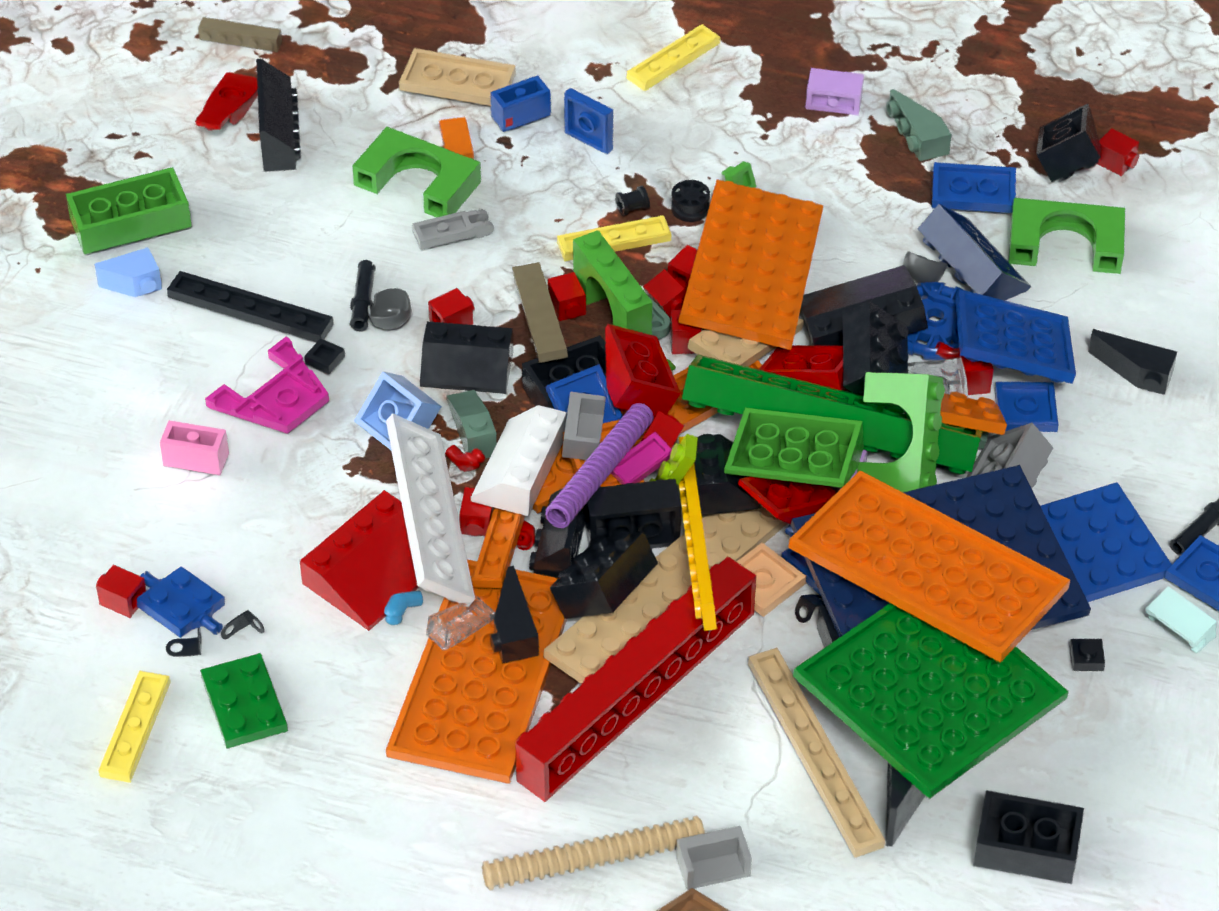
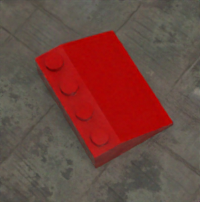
M385 490L300 560L302 584L368 631L386 617L384 609L392 595L416 591L419 588L402 502Z

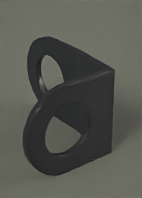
M809 594L800 596L795 608V616L799 622H808L815 607L825 605L824 601L819 599L822 598L820 595ZM802 606H805L808 610L805 618H802L799 613Z
M247 610L223 627L221 637L228 639L248 625H251L259 633H264L265 629L261 621ZM253 619H254L255 621H257V623L259 624L260 628H258V627L255 625ZM234 625L233 630L229 634H225L227 628Z
M198 627V637L169 641L166 644L167 654L173 657L201 655L202 635L200 627ZM179 643L183 648L179 652H173L170 649L171 646Z

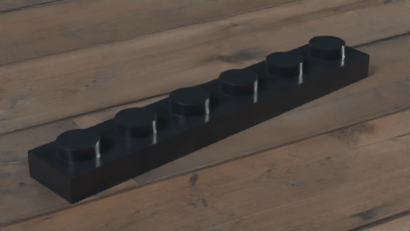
M183 271L178 272L167 288L169 298L317 342L320 338L325 339L334 325L333 316Z

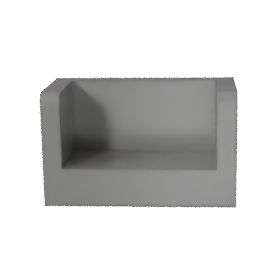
M570 392L562 457L587 460L600 445L605 396Z
M741 826L677 839L676 859L687 890L751 876L752 858Z

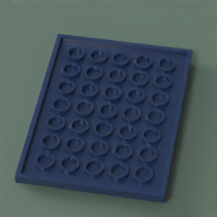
M1020 465L903 492L1070 579L1069 589L1031 630L1089 616L1091 607ZM816 513L792 518L791 528L794 534ZM804 557L839 638L890 604L886 600Z

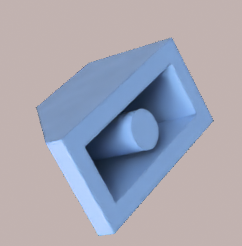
M148 247L94 264L97 283L100 288L132 297H138L162 289L160 271Z

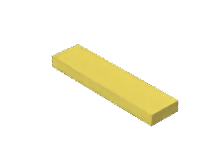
M701 24L628 70L627 79L643 91H646L719 45L720 36Z
M664 215L557 236V244L564 262L573 260V239L599 230L614 252L671 241V232Z
M139 671L98 770L100 777L131 783L170 686V676Z

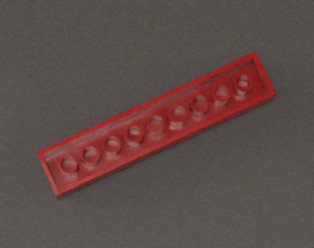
M729 556L721 563L714 564L709 572L717 629L704 631L703 619H696L691 585L680 599L673 600L663 614L658 618L650 620L646 628L639 635L631 637L622 650L616 655L609 656L597 672L589 674L583 680L582 685L573 693L566 694L556 708L551 712L543 714L531 730L523 732L518 737L515 743L517 782L544 802L551 798L754 615L756 575Z

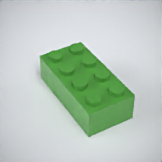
M173 167L66 194L69 217L83 254L192 227L189 203Z

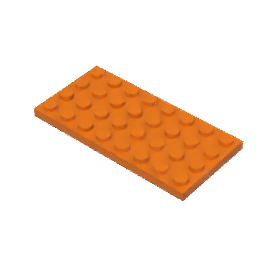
M717 179L681 309L679 323L791 350L824 205Z
M861 470L789 539V549L1000 663L1063 596L1070 585V579Z
M467 559L472 581L477 561ZM516 570L539 636V655L508 663H502L499 652H493L490 642V634L494 633V617L502 588L473 587L475 600L468 607L458 602H452L444 597L386 747V757L510 784L516 768L515 743L523 732L529 731L552 664L544 658V649L562 635L567 621L550 590V587L558 578Z

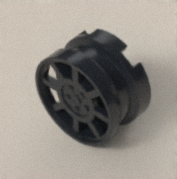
M684 180L677 183L672 189L671 211L673 215L684 222H697L704 219L710 206V190L708 186L698 180Z

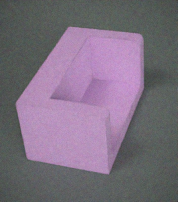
M811 68L807 87L806 109L859 115L864 74Z

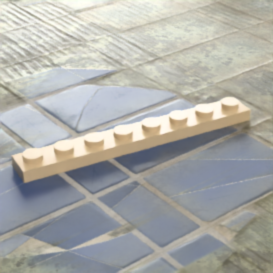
M778 648L749 656L748 665L854 858L884 848L885 839Z

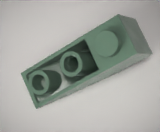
M890 90V98L886 104L888 115L894 118L899 133L904 135L909 150L915 153L918 160L924 161L949 155L952 134L943 119L897 90Z

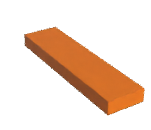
M494 508L472 577L474 588L503 587L507 568L511 564L525 515Z

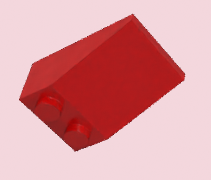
M607 324L605 328L606 382L614 407L626 411L633 404L642 403L651 409L654 417L658 411L668 414L681 392L657 336Z
M792 345L791 350L777 347L759 368V370L851 392L843 387V346Z
M745 477L739 479L738 485L775 518L791 524L792 518L817 513L837 493L830 486L758 477Z

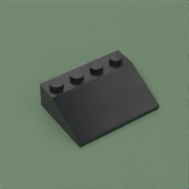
M902 265L805 294L800 311L812 346H843V314L868 301H871L907 325L908 334L928 329L922 299L906 266Z

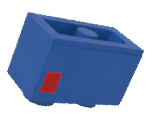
M539 75L490 92L491 117L503 132L551 115V91Z

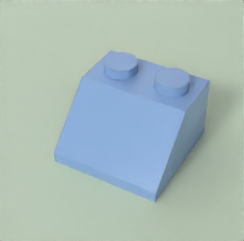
M382 372L354 421L391 450L386 420L392 413L429 429L442 406L402 375Z

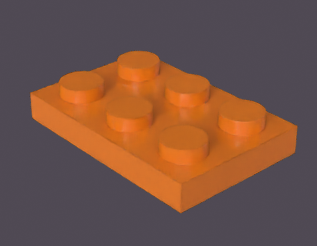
M959 392L944 393L940 412L942 423L1000 435L1005 434L1007 423L995 401L980 397L978 400L970 399L965 394Z

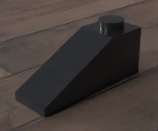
M1096 329L1092 331L1088 353L1135 387L1165 395L1172 377L1177 351Z
M514 566L507 568L494 617V633L490 634L492 650L494 653L499 652L502 663L539 655V636Z

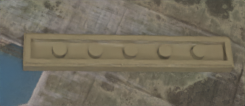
M540 262L512 267L513 277L539 363L567 358L566 344Z

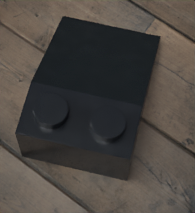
M1088 103L1039 128L1036 155L1051 182L1058 179L1060 181L1066 180L1074 174V171L1082 167L1088 169L1097 164L1099 159H1101L1102 149Z
M890 763L887 765L886 846L894 845L925 797L920 790Z

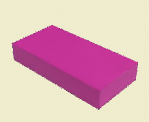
M654 432L630 449L611 473L622 485L639 483L660 468L663 461H668L672 449Z

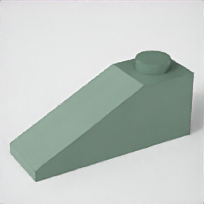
M470 390L447 395L446 400L465 453H471L473 449L478 448L485 455V459L490 458L497 445L496 430L489 411L476 391Z

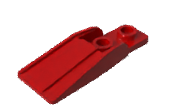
M232 72L225 73L207 99L203 111L195 119V125L204 127L207 130H220L229 118L231 124H237L245 117L258 96L257 78Z

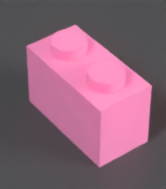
M169 420L160 440L163 466L221 475L229 455L227 434L224 429Z

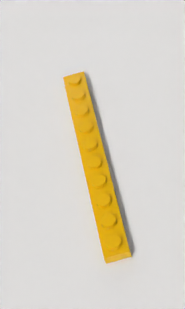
M679 437V444L684 437ZM693 463L679 483V492L696 619H703L704 631L715 630L717 626L695 465Z

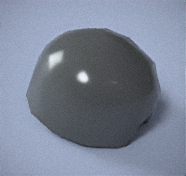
M909 251L906 253L903 265L906 266L913 281L917 284L921 282H938L947 268V264L944 262L929 260L924 256L910 253Z
M399 288L386 289L376 293L373 306L368 305L370 322L376 327L386 330L401 327L410 318L412 311L407 292Z

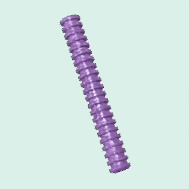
M642 403L633 404L546 508L545 515L550 524L557 528H565L571 523L652 423L654 416L648 406Z

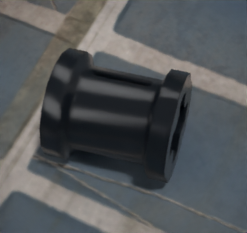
M638 186L635 191L628 193L618 192L615 194L616 206L622 217L627 216L628 212L637 209L647 210L650 208L649 196L644 186Z

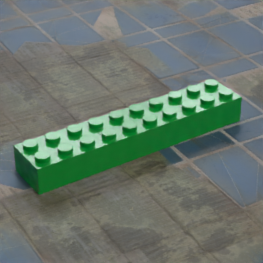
M699 354L689 365L682 399L689 401L688 404L693 407L705 408L706 405L715 407L717 412L724 415L743 414L745 408L863 421V449L871 452H878L879 449L889 451L890 455L895 458H901L907 452L913 437L912 421L908 413L900 406H882L863 402L864 396ZM942 423L939 429V457L936 460V465L948 466L949 471L958 474H965L966 471L972 472L983 431Z

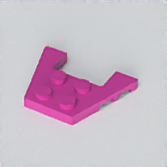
M286 336L268 350L269 359L284 368L281 372L247 398L242 397L223 384L205 398L206 406L210 409L288 434L329 402L328 392L314 372L308 369L303 362L302 355H298L293 348L292 341Z

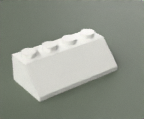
M538 405L509 419L475 487L471 501L529 516L563 443L562 436L563 432H565L567 412Z

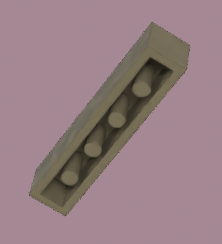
M203 17L198 26L199 40L278 52L282 44L281 29L207 17Z

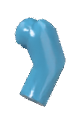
M421 591L392 595L384 609L386 622L390 625H398L402 622V615L407 607L421 606L423 604Z

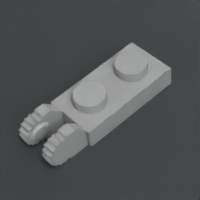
M485 209L468 212L462 211L412 223L413 233L421 250L474 236L482 238L494 231V226L492 222L488 221L489 216Z

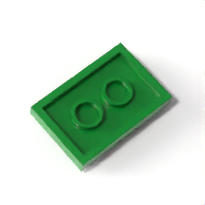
M261 653L200 670L201 678L226 749L288 732L287 722Z

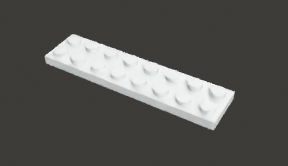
M392 413L386 420L417 585L425 591H431L452 602H458L468 607L475 600L441 434Z

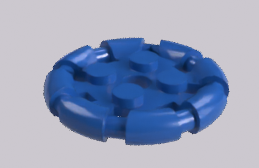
M942 282L918 283L917 289L921 299H923L928 329L908 334V354L912 356L914 354L922 355L925 360L943 361L945 360L944 358L935 354L937 352L935 346L939 341L949 347L959 348L955 298L958 290L961 288L957 286L951 288ZM932 316L939 317L941 320L933 321L930 318ZM919 340H922V341H925V342H928V343H927V345H925V344L919 343Z

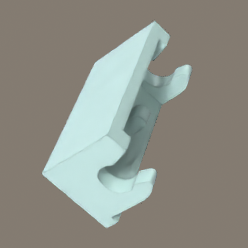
M1169 586L1146 607V613L1149 614L1148 618L1155 621L1158 619L1188 641L1189 645L1192 646L1191 650L1195 653L1201 651L1211 640L1213 641L1216 638L1217 621Z

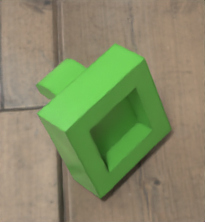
M742 161L737 166H729L722 171L726 181L751 188L757 187L751 163Z

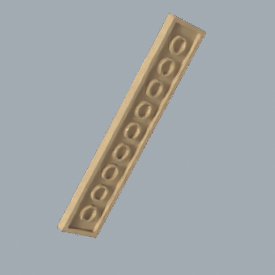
M762 505L761 509L706 515L702 518L709 570L714 564L721 563L727 556L737 562L760 543L765 544L788 523L775 518ZM685 533L656 556L658 564L613 613L582 617L544 649V658L582 684L589 674H594L603 666L609 656L616 655L622 650L631 637L639 635L646 628L650 620L658 618L663 614L673 600L680 599L692 585Z

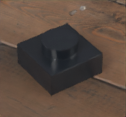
M320 338L304 356L305 364L330 374L345 357V350Z
M1102 639L1070 640L1069 648L1072 671H1104L1105 658Z

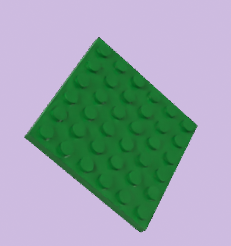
M891 603L794 668L793 677L928 799L932 798L1064 702L1069 692L1016 646L1000 663Z

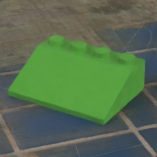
M745 408L724 472L725 474L842 488L855 473L864 448L863 421Z

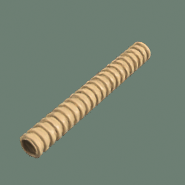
M696 815L692 817V820L683 818L682 822L673 820V824L664 822L661 827L658 824H654L651 829L645 826L642 831L638 828L634 829L633 833H629L626 830L623 832V835H619L617 832L613 834V837H609V835H604L603 839L594 837L593 841L590 842L588 839H585L582 844L575 841L572 846L566 843L563 845V848H559L557 845L553 847V850H549V848H544L543 852L534 850L531 855L528 852H524L521 857L518 854L513 855L512 859H509L508 856L503 857V861H499L498 858L493 859V863L483 861L482 873L486 888L491 891L494 890V886L504 888V884L507 883L509 886H513L516 881L519 884H523L526 879L532 882L535 877H538L540 880L544 879V875H548L551 878L554 877L555 873L564 875L567 870L569 873H574L576 868L583 871L586 866L590 869L594 868L595 864L601 867L605 865V862H608L610 865L614 864L615 860L624 862L627 857L629 860H634L636 855L639 858H643L646 853L652 856L655 851H658L660 854L664 853V849L674 851V847H677V839L704 834L705 831L701 819Z

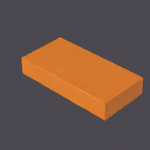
M466 117L439 120L444 148L474 159Z

